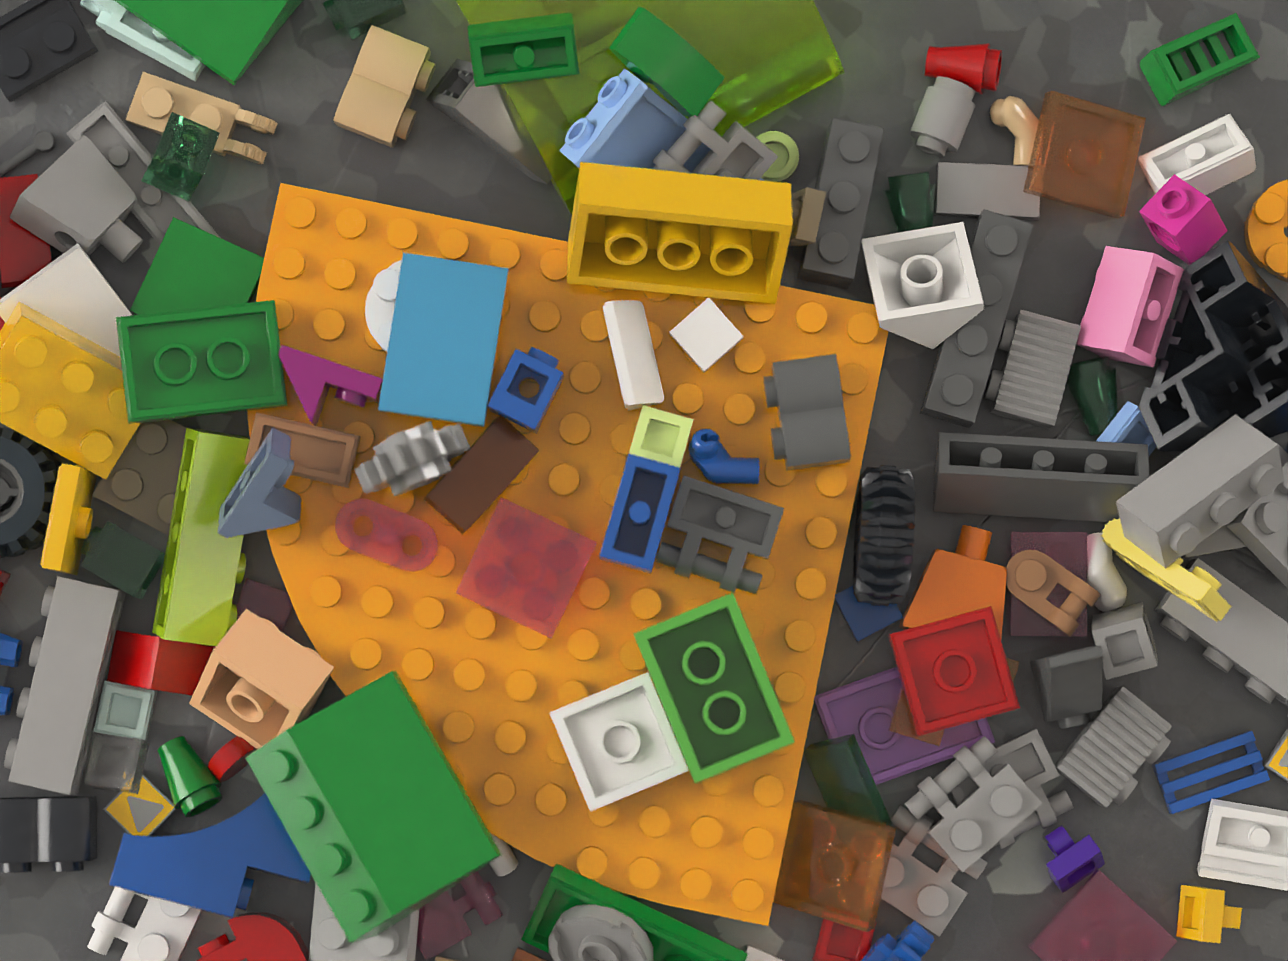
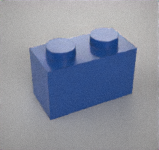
M628 454L600 552V560L651 574L679 477V467Z

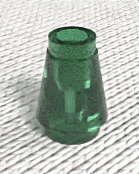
M929 172L888 177L889 190L884 191L897 232L933 227L935 184H930Z
M1108 356L1092 358L1070 365V378H1067V385L1088 428L1089 435L1102 434L1118 414L1116 368L1110 367Z

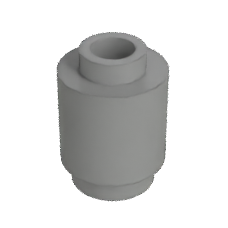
M937 77L934 86L927 87L910 130V134L917 139L916 147L923 152L937 157H944L946 151L957 152L975 108V104L972 102L975 90L954 79Z

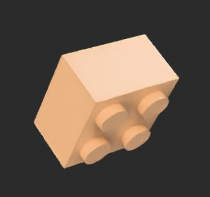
M246 609L213 650L189 704L238 737L241 736L256 749H259L285 730L309 717L334 667L324 661L313 649L303 647L279 631L277 626L271 621L260 618Z

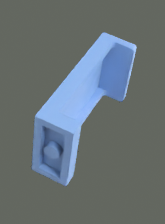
M624 68L619 76L612 77L604 84L599 92L598 102L585 118L577 120L566 134L565 144L559 151L578 167H580V162L653 169L655 166L653 159L662 149L668 151L686 130L683 124L687 121V118ZM701 143L683 166L692 172L711 149L704 143Z

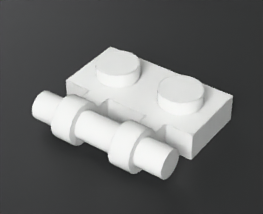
M115 887L104 912L98 911L91 925L95 928V931L87 947L99 954L107 955L115 937L128 943L120 961H180L203 911ZM134 894L148 900L137 926L123 921Z

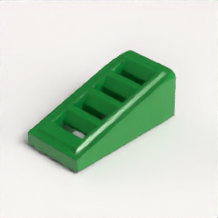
M1234 13L1151 50L1140 61V68L1159 104L1165 106L1257 61L1260 56L1237 13ZM1221 33L1224 34L1235 55L1230 60L1217 37ZM1203 42L1216 64L1214 67H1211L1200 46ZM1186 52L1196 75L1192 76L1181 53Z

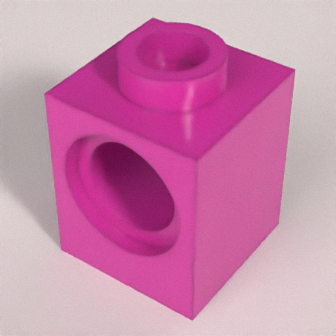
M1175 174L1139 211L1156 242L1188 265L1204 256L1228 231L1211 199Z

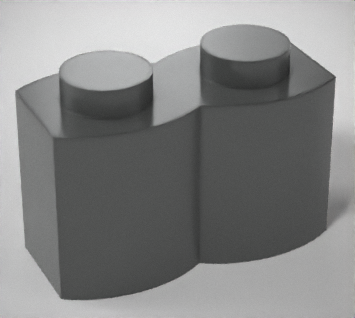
M836 354L773 362L772 375L764 376L763 383L767 408L777 407L780 427L771 429L774 459H784L786 471L848 463L851 459Z

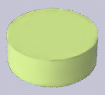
M768 131L757 136L756 138L778 156L761 178L764 181L783 183L795 173L799 162V151L796 143L787 134L779 131Z

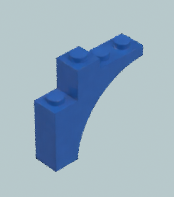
M264 793L253 804L238 814L216 825L195 832L158 837L136 836L124 833L109 886L233 918L236 908L246 910L254 879L245 877L247 868L306 884L310 881L311 873L266 793Z

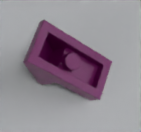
M285 345L281 346L278 355L310 422L314 426L318 423L330 387L337 389L334 398L354 406L364 408L367 400L379 403L382 378Z

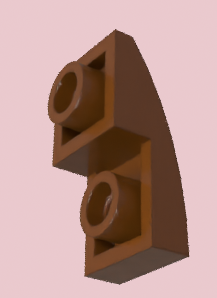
M499 415L472 444L470 449L451 466L452 471L444 474L424 499L463 534L538 453L539 449L502 415Z

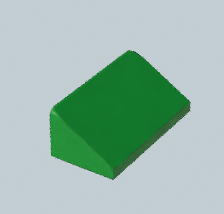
M572 13L468 26V40L475 87L580 74Z

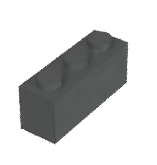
M838 118L832 119L826 132L815 186L816 190L826 192L816 242L803 246L797 279L842 289H848L852 283L884 128Z

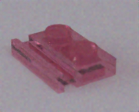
M1011 532V558L1016 553L1024 550H1038L1087 583V532ZM1057 584L1046 600L1059 608L1070 592ZM1011 594L1010 636L1069 637ZM1086 606L1076 620L1080 625L1071 637H1087Z

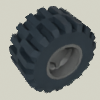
M0 427V558L24 555V551L29 549L36 550L44 544L42 539L46 536L59 466H62L61 462L55 461L52 457L54 454L52 450L6 427Z

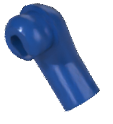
M700 429L695 432L688 447L690 457L709 481L713 483L759 484V458L731 457L719 442V436L715 431Z

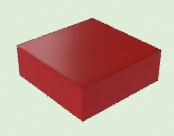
M824 909L812 960L861 961L870 950L876 922Z

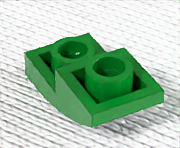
M643 7L637 8L609 47L638 79L653 84L686 117L698 116L725 78L684 38Z

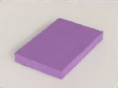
M897 667L814 697L815 706L847 795L953 758V755L964 745L969 749L983 736L991 743H995L987 718L917 736Z

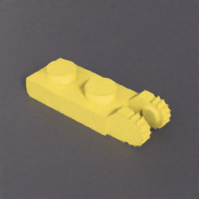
M1114 518L1112 521L1109 520V523L1104 525L1105 528L1102 530L1103 534L1101 535L1103 537L1102 541L1110 549H1113L1123 562H1126L1145 577L1216 622L1218 620L1221 621L1230 610V604L1217 592L1222 584L1208 572L1198 566L1192 572H1189L1180 566L1183 563L1181 557L1164 568L1124 537L1120 518Z

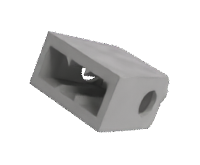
M85 135L77 140L20 194L10 215L14 222L62 253H65L78 243L89 256L100 245H103L118 260L124 263L143 242V239L124 223L137 201L134 191Z

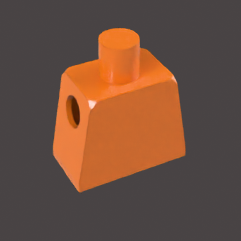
M962 525L955 553L941 549L932 551L903 614L899 628L910 629L992 606L999 635L1002 639L1007 569L1004 566L985 561L992 532Z

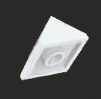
M963 222L861 240L862 252L880 328L934 349L984 310V303Z

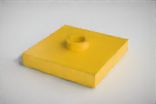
M63 463L62 466H59L40 563L42 568L71 575H78L84 539L88 538L93 519L91 503L97 477L96 474L80 466Z

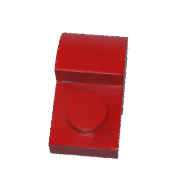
M250 912L227 920L236 937L235 941L230 943L225 933L198 947L202 958L196 960L309 961V951L300 934L286 920L270 913Z

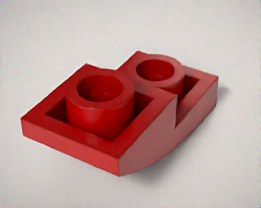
M38 174L0 178V281L2 288L18 287L52 262L50 245L10 218L20 194L38 178Z

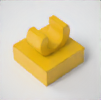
M1181 885L1176 937L1201 942L1220 943L1222 927L1240 929L1242 908L1224 905L1225 890Z

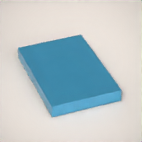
M403 252L379 411L481 427L485 426L509 272L508 268Z

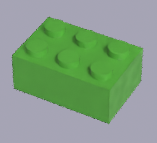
M733 593L634 633V638L695 784L795 743Z

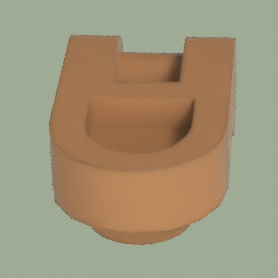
M1024 550L1016 553L1006 566L1007 590L1017 600L1069 637L1072 636L1080 625L1076 620L1087 605L1093 607L1101 596L1092 586L1038 550ZM1057 584L1070 592L1059 608L1046 600Z

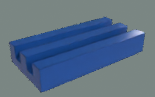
M1247 731L1153 764L1152 767L1169 814H1175L1209 802L1211 799H1217L1270 780L1267 770L1264 769L1262 764L1263 759L1260 750H1257L1254 742L1256 739L1253 731ZM1242 745L1244 746L1246 755L1172 781L1168 778L1167 772ZM1248 765L1251 766L1252 774L1176 800L1174 791Z

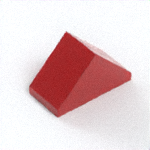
M116 630L107 681L193 696L215 647L164 640L161 637Z

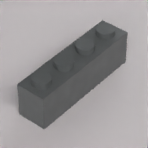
M985 209L977 218L969 247L984 303V310L940 344L920 414L966 428L971 427L975 423L1033 228L1032 223Z
M939 432L934 465L933 512L1109 522V520L1112 521L1114 518L1119 519L1116 501L1149 478L1148 444Z

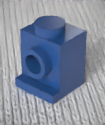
M534 347L530 348L528 354L515 349L487 405L489 411L502 415L505 419L537 434L541 422L564 378V372L556 369L559 360ZM526 379H533L539 384V391L532 398L523 397L519 392L520 384Z

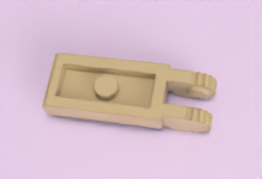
M145 72L142 73L125 119L132 125L225 157L227 153L258 164H263L267 153L253 144L231 140L236 124L249 127L262 134H274L277 123L272 119L242 110L238 104Z

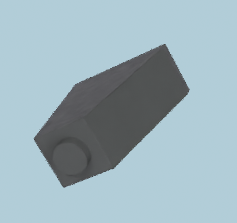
M456 59L426 98L433 106L532 180L548 184L551 179L556 180L561 177L572 163L559 151L565 144L567 133L507 83L475 87L471 62Z

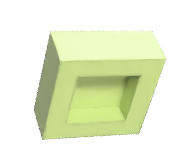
M642 405L629 453L680 468L694 419Z

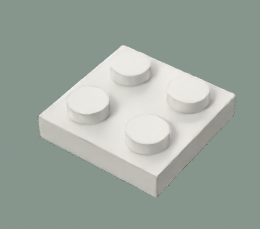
M648 672L550 712L590 811L689 771Z

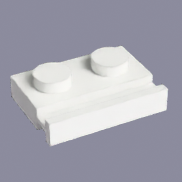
M1211 799L1201 846L1202 853L1200 862L1197 865L1198 875L1288 891V811Z

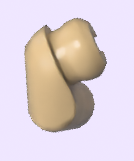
M1008 96L1006 99L995 100L990 107L992 122L1000 127L1006 126L1015 136L1013 165L1039 166L1040 121L1025 102L1018 97Z

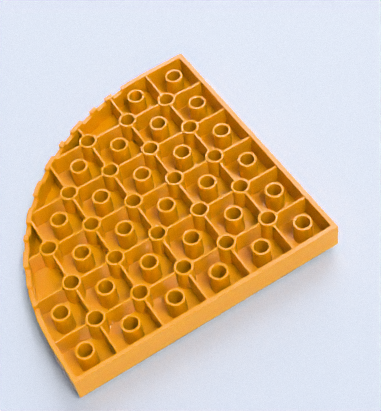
M280 183L256 302L275 300L280 349L282 345L383 379L387 352L377 343L368 329L365 304L367 294L373 285L376 275L390 267L393 263L402 260L404 252L508 268L509 272L488 403L515 349L528 354L531 347L537 348L558 359L559 362L556 369L564 372V378L541 422L537 434L507 420L539 451L499 497L463 534L424 499L443 476L430 484L407 491L399 496H394L389 486L380 491L365 494L354 469L360 467V464L372 460V457L376 456L373 447L387 440L386 438L426 422H431L434 430L437 431L449 425L460 424L471 447L499 415L489 411L487 407L485 426L481 427L382 412L378 410L379 403L370 400L366 401L364 408L334 398L337 389L329 388L316 426L360 436L349 488L290 475L283 487L297 493L301 497L300 520L291 525L267 529L266 531L273 557L296 615L317 653L324 661L334 667L330 674L331 678L343 694L348 696L387 673L396 671L489 833L531 858L555 867L557 863L617 892L668 906L768 926L889 332L880 328L875 305L781 285L779 286L776 304L710 298L744 337L703 373L670 336L669 332L708 297L567 283V241ZM631 300L642 302L664 393V401L662 403L648 407L694 419L656 558L662 542L682 548L687 533L667 527L683 475L782 507L784 511L768 559L747 553L744 562V569L763 574L757 594L737 588L735 593L719 588L721 583L695 574H690L689 578L674 574L675 568L656 562V558L651 574L600 560V552L642 409L638 408L628 411V408L624 407L603 313L605 302ZM836 354L851 459L848 463L786 471L784 459H774L771 429L779 428L780 424L777 407L767 408L763 377L772 375L773 362ZM284 365L283 373L287 406L248 410L250 437L256 412L313 425L303 408ZM526 379L519 386L520 394L526 398L534 397L539 391V384L533 379ZM700 429L715 431L719 436V442L731 457L759 458V484L713 483L709 481L690 457L688 447L695 432ZM464 454L452 458L448 462L450 467ZM702 539L697 553L727 563L732 548ZM733 593L795 743L696 784L690 771H687L590 811L550 712L647 673L648 669L634 638V633Z

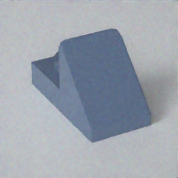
M275 428L271 429L221 505L218 534L229 538L291 525L300 520L301 497L297 493L283 487L294 466V460L290 459V436Z

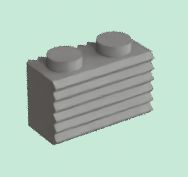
M1020 310L1016 314L1015 321L1006 319L998 343V349L1006 351L1001 371L992 369L984 399L993 401L990 413L1045 429H1051L1056 423L1081 326L1025 310Z
M1118 686L1104 702L1102 709L1096 712L1090 720L1091 722L1084 727L1055 764L1057 772L1098 805L1106 808L1112 801L1117 805H1121L1138 784V781L1132 777L1145 760L1151 765L1156 762L1171 742L1165 734L1172 725L1125 687Z

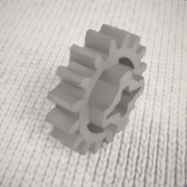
M426 422L386 438L387 440L373 447L376 456L372 457V460L360 464V467L354 470L365 494L373 491L377 492L389 486L394 496H399L407 491L430 484L444 474L451 472L452 469L448 462L452 458L464 454V451L469 450L470 446L460 424L449 425L437 431L434 430L431 422Z

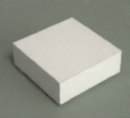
M709 297L669 332L670 336L703 373L744 337Z

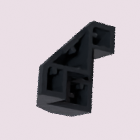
M1226 240L1184 268L1178 289L1182 291V295L1174 319L1168 318L1155 356L1160 359L1152 386L1151 388L1145 387L1139 404V409L1157 448L1162 452L1189 449L1235 414L1268 438L1288 432V307L1237 248Z

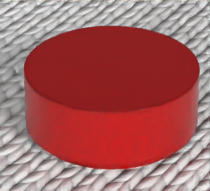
M236 736L215 753L208 763V769L219 782H224L249 764L245 757L257 749L241 736Z

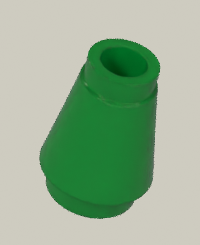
M185 736L174 738L157 749L175 809H182L186 818L209 810L223 799L219 791L222 783L208 769V766L193 747L188 744Z

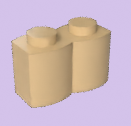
M371 25L333 120L335 125L392 148L398 137L406 140L417 114V111L410 109L411 102L417 90L426 92L436 67L435 63L429 61L431 55L429 47Z

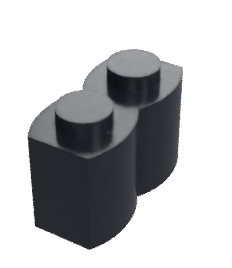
M96 796L0 798V873L31 872L32 862H52L53 872L83 871L84 861L97 859Z

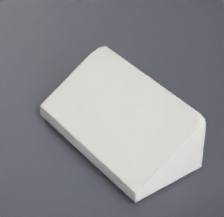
M1230 114L1138 157L1139 164L1154 194L1174 174L1204 195H1207L1256 170L1254 148Z
M638 300L605 302L603 313L624 407L628 408L629 411L642 408V405L652 406L662 403L664 401V393L644 305Z

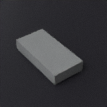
M938 162L935 216L979 217L983 209L1015 219L1038 220L1041 166Z

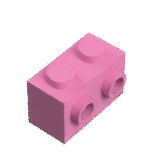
M1106 246L1100 266L1096 272L1094 286L1085 315L1081 320V329L1076 345L1105 359L1154 367L1156 362L1155 356L1170 316L1184 269L1155 253Z

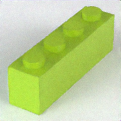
M186 427L152 629L154 634L164 640L217 646L237 621V606L232 604L235 583L240 584L245 574L246 556L244 553H241L244 534L226 538L218 534L221 505L248 466L244 463L250 442L249 437Z

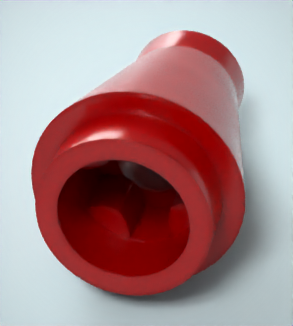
M990 43L949 47L929 46L925 64V77L937 78L940 76L954 79L968 85L976 93L982 95L984 90L996 91L1001 72L1002 50L990 49Z

